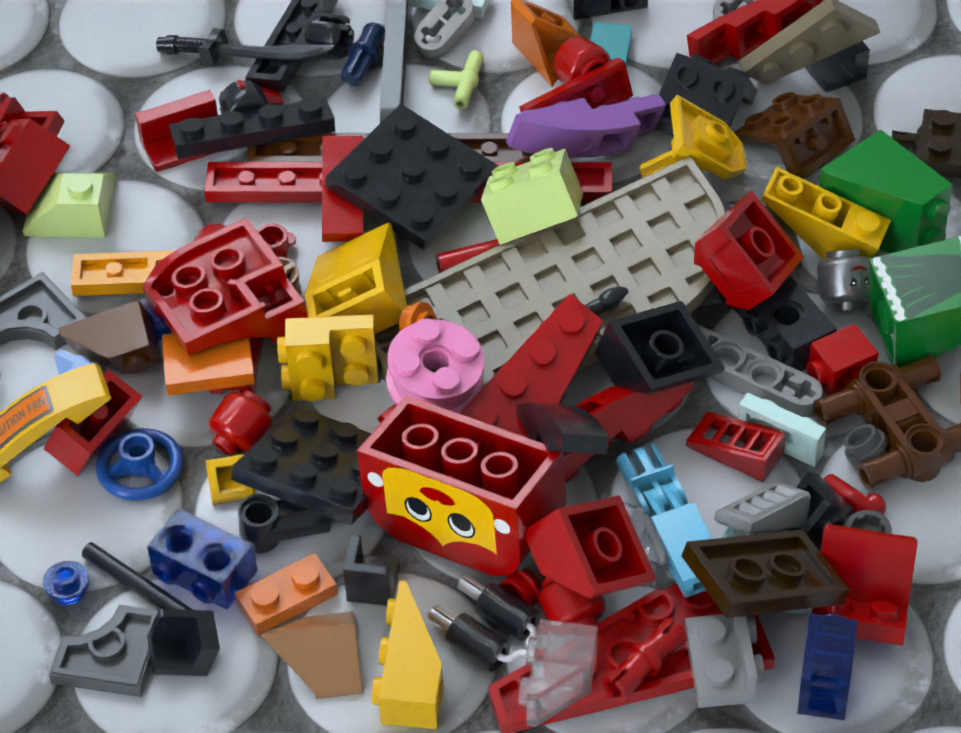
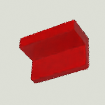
M211 90L135 113L140 142L156 172L214 154L210 153L178 159L170 138L169 124L179 123L188 118L202 119L218 116L216 100Z

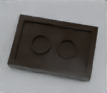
M803 530L687 541L681 555L726 618L841 605L845 603L850 592L848 586Z

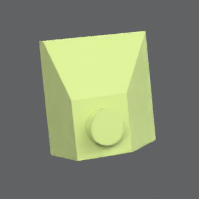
M54 172L30 211L26 214L23 228L24 236L105 238L116 182L115 173Z

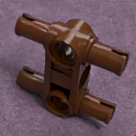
M927 355L923 359L900 368L885 362H870L862 367L859 377L849 380L844 390L821 399L813 400L814 414L822 426H827L831 422L856 413L862 417L866 424H871L876 429L884 432L888 439V444L885 448L887 453L857 464L859 466L857 467L860 481L868 490L899 476L918 482L931 481L937 477L941 466L951 463L955 454L961 452V423L947 429L940 427L913 391L929 383L940 381L941 370L938 362L932 355Z

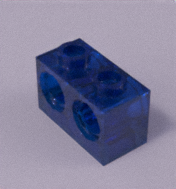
M180 508L174 512L147 545L152 573L160 581L168 585L176 584L190 591L199 601L206 604L214 603L226 610L235 601L234 593L245 588L258 571L254 544Z
M810 613L797 714L845 721L858 620L843 618L836 614L818 615Z

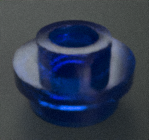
M62 561L54 564L46 571L43 578L46 594L57 603L63 605H70L80 601L84 597L90 583L86 568L75 561Z

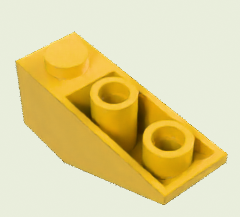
M778 167L775 168L761 198L822 259L827 258L826 252L860 249V256H866L869 259L874 258L891 221Z
M399 581L396 599L389 598L387 603L386 626H391L390 636L382 637L380 641L379 665H384L382 677H374L372 705H379L381 724L438 729L444 692L442 663L407 582Z

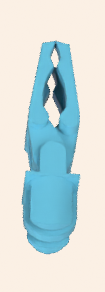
M650 444L649 453L651 461L644 448L641 447L632 451L636 472L626 453L617 457L616 464L633 494L635 510L640 512L644 521L650 520L655 535H653L655 547L686 598L706 591V589L681 557L687 541L712 539L694 502L688 503L686 494L675 475L674 465H667L656 444Z

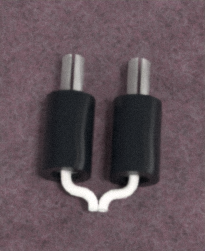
M465 575L459 580L458 589L477 601L475 605L477 613L518 640L523 641L527 638L526 647L528 650L520 649L508 655L511 648L510 642L467 613L454 617L438 605L433 606L428 613V618L447 631L445 637L447 643L491 672L497 670L503 662H512L521 656L530 659L537 651V648L533 646V642L537 637L535 627L540 618L539 611L494 582L484 587Z

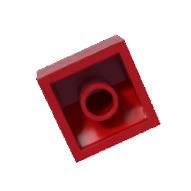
M620 495L558 508L526 529L525 539L540 574L589 599L650 584L657 580Z

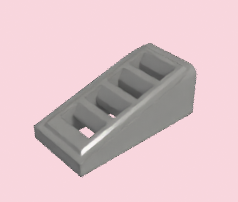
M781 482L773 483L717 510L714 520L717 523L747 534L802 528L807 521L811 495L807 491Z

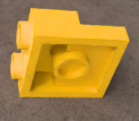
M373 315L285 319V337L277 338L279 363H288V365H281L282 390H291L293 401L336 399V385L358 386L379 383Z

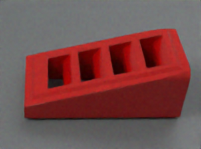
M707 411L686 440V447L764 482L785 451L786 434L774 428ZM710 427L717 430L712 439L704 438ZM725 435L731 437L728 443L721 442ZM740 441L745 443L743 448L737 446Z

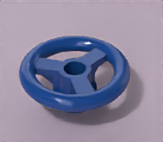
M149 428L128 430L113 437L101 449L96 461L97 478L106 491L118 498L130 501L148 500L163 494L177 482L183 470V453L178 443L164 432ZM154 443L161 445L169 453L171 462L167 473L155 464ZM119 450L120 459L114 465L109 466L111 458ZM128 475L136 477L145 476L154 484L134 488L121 485L115 480Z

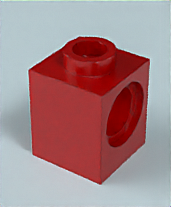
M853 324L811 343L807 373L819 381L822 389L829 396L844 390L849 380L859 377L863 366L870 362L878 361L879 352L857 325Z

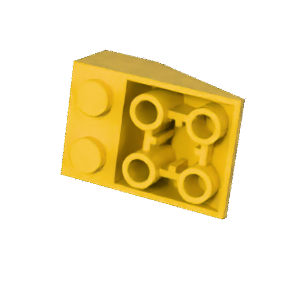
M390 222L317 256L305 291L308 318L373 315L375 334L399 323L401 312L407 304L393 228Z

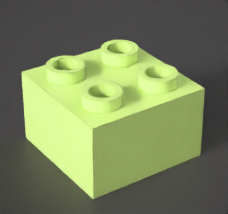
M547 148L533 154L530 157L531 161L515 166L514 162H510L495 168L491 172L492 176L488 178L481 201L500 245L578 217L583 191L566 149L554 152L553 148Z

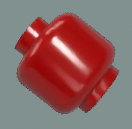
M577 36L568 39L559 47L553 60V70L556 77L565 84L611 61L608 52L588 38Z
M244 389L241 393H228L208 420L209 430L215 436L212 444L228 456H234L236 452L241 454L247 453L273 427V420L269 414L272 410L270 405L249 390Z
M548 577L542 581L543 589L538 595V601L555 633L561 635L573 633L574 636L577 635L581 638L598 628V619L606 611V602L603 595L589 599Z

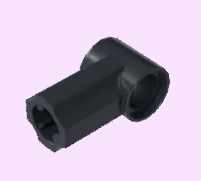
M254 494L248 496L238 507L240 543L242 547L252 553L269 552L281 540L330 532L329 518L327 516L285 500L275 501L267 495Z

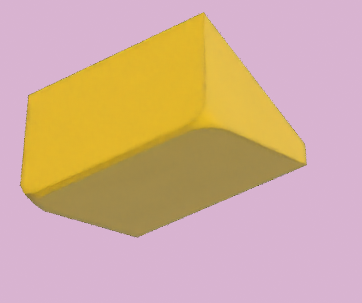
M244 454L205 460L212 505L244 500L246 497L256 494L255 489L231 480L233 465Z

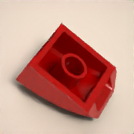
M752 190L724 213L695 242L694 264L699 265L726 298V305L750 310L772 296L804 258Z

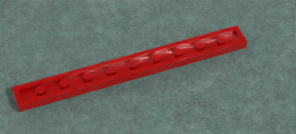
M208 162L204 188L206 202L322 203V162ZM494 162V163L497 164L498 167H499V166H501V165H504V164L510 163V162ZM514 162V163H515V166H519V165L524 164V163H527V162ZM571 162L583 191L581 203H590L612 193V162ZM484 189L471 201V203H482L481 198Z

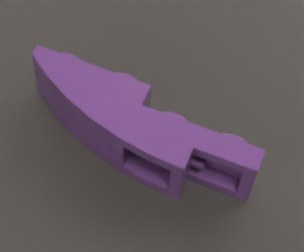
M657 93L645 97H634L628 101L612 105H601L595 109H592L584 98L569 102L562 101L555 105L535 110L529 109L516 114L506 143L509 148L534 154L547 148H553L554 152L566 149L569 158L599 157L630 152L636 136L655 132V127L659 123L666 104Z

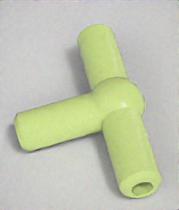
M476 50L471 51L462 71L432 70L429 74V83L433 86L457 87L453 105L458 109L467 108L473 89L479 84L478 74L483 62V54Z

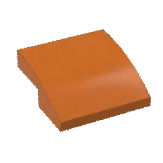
M173 333L162 335L165 384L168 396L255 384L250 338L221 343L188 356Z

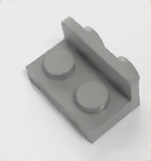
M724 614L685 618L684 629L688 636L687 647L698 708L755 703L757 684L764 683V665L761 654L753 655L751 643L757 642L754 615L726 618Z

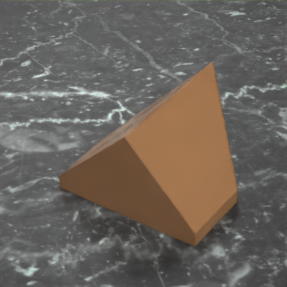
M353 611L307 616L261 634L269 645L315 693L316 699L363 694Z

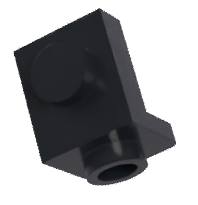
M807 472L796 487L809 492L811 495L807 521L800 530H803L811 541L822 542L825 525L844 526V518L851 511L852 507L819 474Z

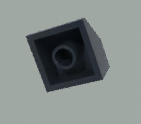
M683 301L609 321L595 351L596 356L616 387L648 395L723 373L725 369Z

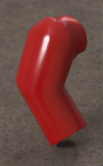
M829 474L823 478L852 507L849 512L850 514L862 510H872L881 514L885 513L886 504L879 494L870 493L865 496L834 474Z

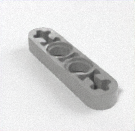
M698 325L718 357L730 356L738 362L732 367H725L723 373L710 376L709 378L745 395L748 392L761 399L770 400L777 406L801 417L810 418L815 415L813 400L821 399L823 394L822 386L818 380ZM760 373H766L773 376L775 381L768 385H762L755 382L753 377ZM803 394L809 395V396H804L801 400L795 398V397H799V398H800Z

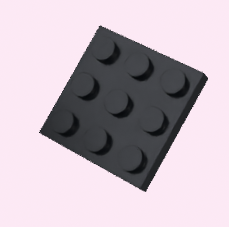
M400 104L326 175L325 187L382 224L390 222L394 232L422 250H425L485 188L489 176H492L491 172L498 165Z
M296 406L233 465L231 480L352 525L368 509V496L363 494L357 450L372 433L359 429L354 424L340 422L323 416L313 409Z

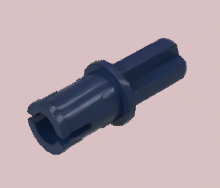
M374 22L367 23L357 42L351 44L348 50L349 59L341 72L342 81L348 82L350 86H358L359 82L364 79L368 69L376 65L379 59L378 51L385 40V28L382 25Z

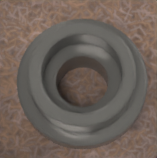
M871 424L858 426L849 432L844 439L845 456L850 463L855 465L862 461H868L883 455L888 439L883 431L876 429Z

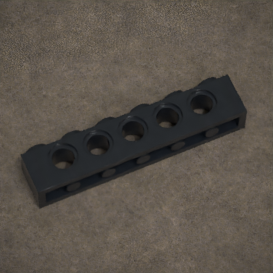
M718 194L726 213L731 207ZM790 275L772 296L750 310L726 305V298L718 290L725 306L735 310L741 317L748 333L752 336L756 335L764 344L770 358L801 372L807 369L811 343L837 332L834 324Z

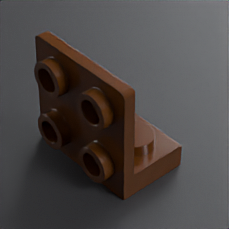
M787 92L773 99V104L763 112L749 116L745 120V125L734 132L740 141L777 145L786 171L802 179L855 141L840 98L822 97L820 94L810 96L795 95L794 92Z

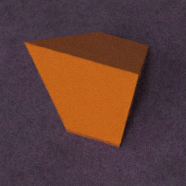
M512 0V43L553 88L558 80L553 70V60L557 50L568 39L581 36L563 16L526 0Z

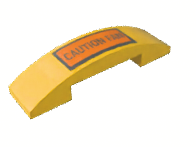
M96 363L88 364L53 377L23 394L0 412V483L12 475L8 462L66 417L79 424L111 399L99 365Z

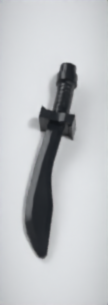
M217 28L212 29L208 39L167 35L166 37H158L156 40L158 52H166L167 54H178L179 52L198 53L203 65L215 66L220 55L264 60L298 61L315 58L335 49L333 44L291 43L274 46L232 44L228 42L225 30Z

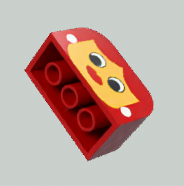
M407 395L404 396L357 450L363 494L368 496V511L383 530L401 542L488 575L507 576L515 572L531 552L525 539L526 529L554 510L566 505L563 452L560 450H547L545 444Z

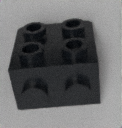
M676 53L659 93L666 106L655 130L674 137L670 102L676 95L721 119L731 127L740 103L752 105L757 89L749 79L750 75L739 69L728 67L725 70L714 66L712 61L702 56L693 54L692 57Z

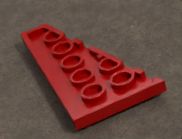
M677 583L664 590L655 589L598 622V628L580 639L576 635L562 643V649L543 660L534 659L489 685V699L500 733H514L694 688L687 641L681 644L662 663V671L655 677H648L624 702L616 699L620 690L612 697L605 689L602 681L605 676L609 675L629 656V648L636 642H643L657 629L665 618L674 619V624L670 626V629L677 622L684 628L685 618L723 614L707 591L685 598ZM754 615L757 642L751 643L753 655L761 654L764 671L773 669L775 656L758 615Z

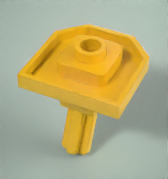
M676 95L670 102L674 138L671 140L672 150L639 166L642 178L691 156L701 172L708 170L716 176L727 180L739 177L746 170L743 143L726 122Z

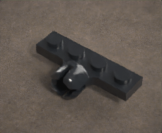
M292 0L264 46L291 43L335 45L333 51L316 58L341 60L348 56V50L351 44L354 43V30L350 25H345L350 23L348 16L341 13H331L338 0ZM256 59L245 78L261 87L284 92L303 60L277 61Z
M243 80L245 89L239 90L237 83L233 82L223 90L219 96L221 115L202 119L188 118L179 123L169 124L170 138L178 159L336 132L335 118L326 97L320 99L306 98L296 103L271 105L268 103L263 89L258 84L248 80Z

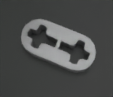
M439 0L420 22L415 30L414 39L418 51L424 57L430 59L442 57L469 28L475 19V9L472 0ZM463 5L464 13L461 15L456 12L451 17L450 8L453 6L458 9ZM427 35L431 37L439 35L440 41L438 43L431 41L427 44L425 39Z

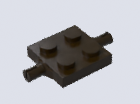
M924 109L922 125L918 128L917 133L892 130L891 138L904 148L914 149L916 157L938 174L961 178V113L948 110Z

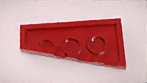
M569 294L459 414L529 438L516 414L517 404L542 403L561 405L575 374L580 370L603 327V320L573 295Z

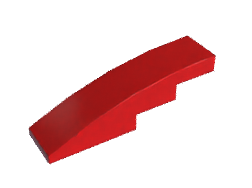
M756 0L714 19L686 35L689 57H692L693 54L709 59L714 65L729 56L741 60L825 0Z

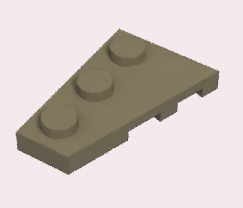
M825 0L739 60V64L743 72L767 85L881 32L875 19L838 0Z

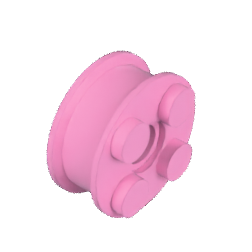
M421 319L405 327L392 340L388 350L386 385L388 393L396 405L407 395L459 414L481 390L482 373L485 363L484 352L477 338L464 327L445 320Z

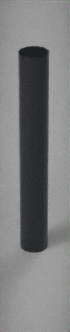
M90 542L84 547L82 551L84 559L157 608L193 610L95 543Z

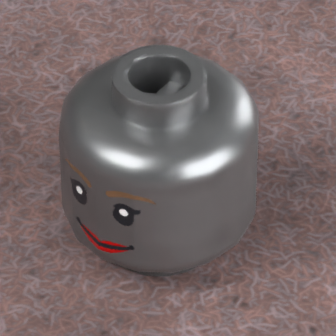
M860 249L826 252L827 258L821 260L817 265L820 299L826 303H834L835 311L861 309L860 301L870 298L869 258L860 256Z

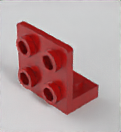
M831 524L825 525L821 554L848 586L850 592L844 604L812 608L809 631L903 646L918 545L917 538Z

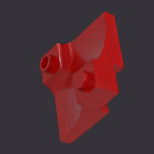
M247 217L175 250L153 268L143 285L149 307L156 317H162L188 356L221 343L244 338L268 337L274 343L277 342L278 337H285V319L308 318L305 301L287 279L282 262Z

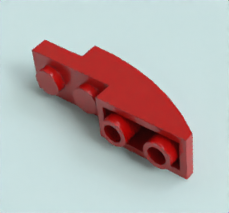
M690 382L648 395L612 386L588 397L577 404L576 407L586 410L600 423L609 436V447L612 438L632 443L646 436L651 430V425L664 414L678 408L683 401L682 398L694 387ZM563 452L565 483L578 474L580 466L592 456L598 454Z

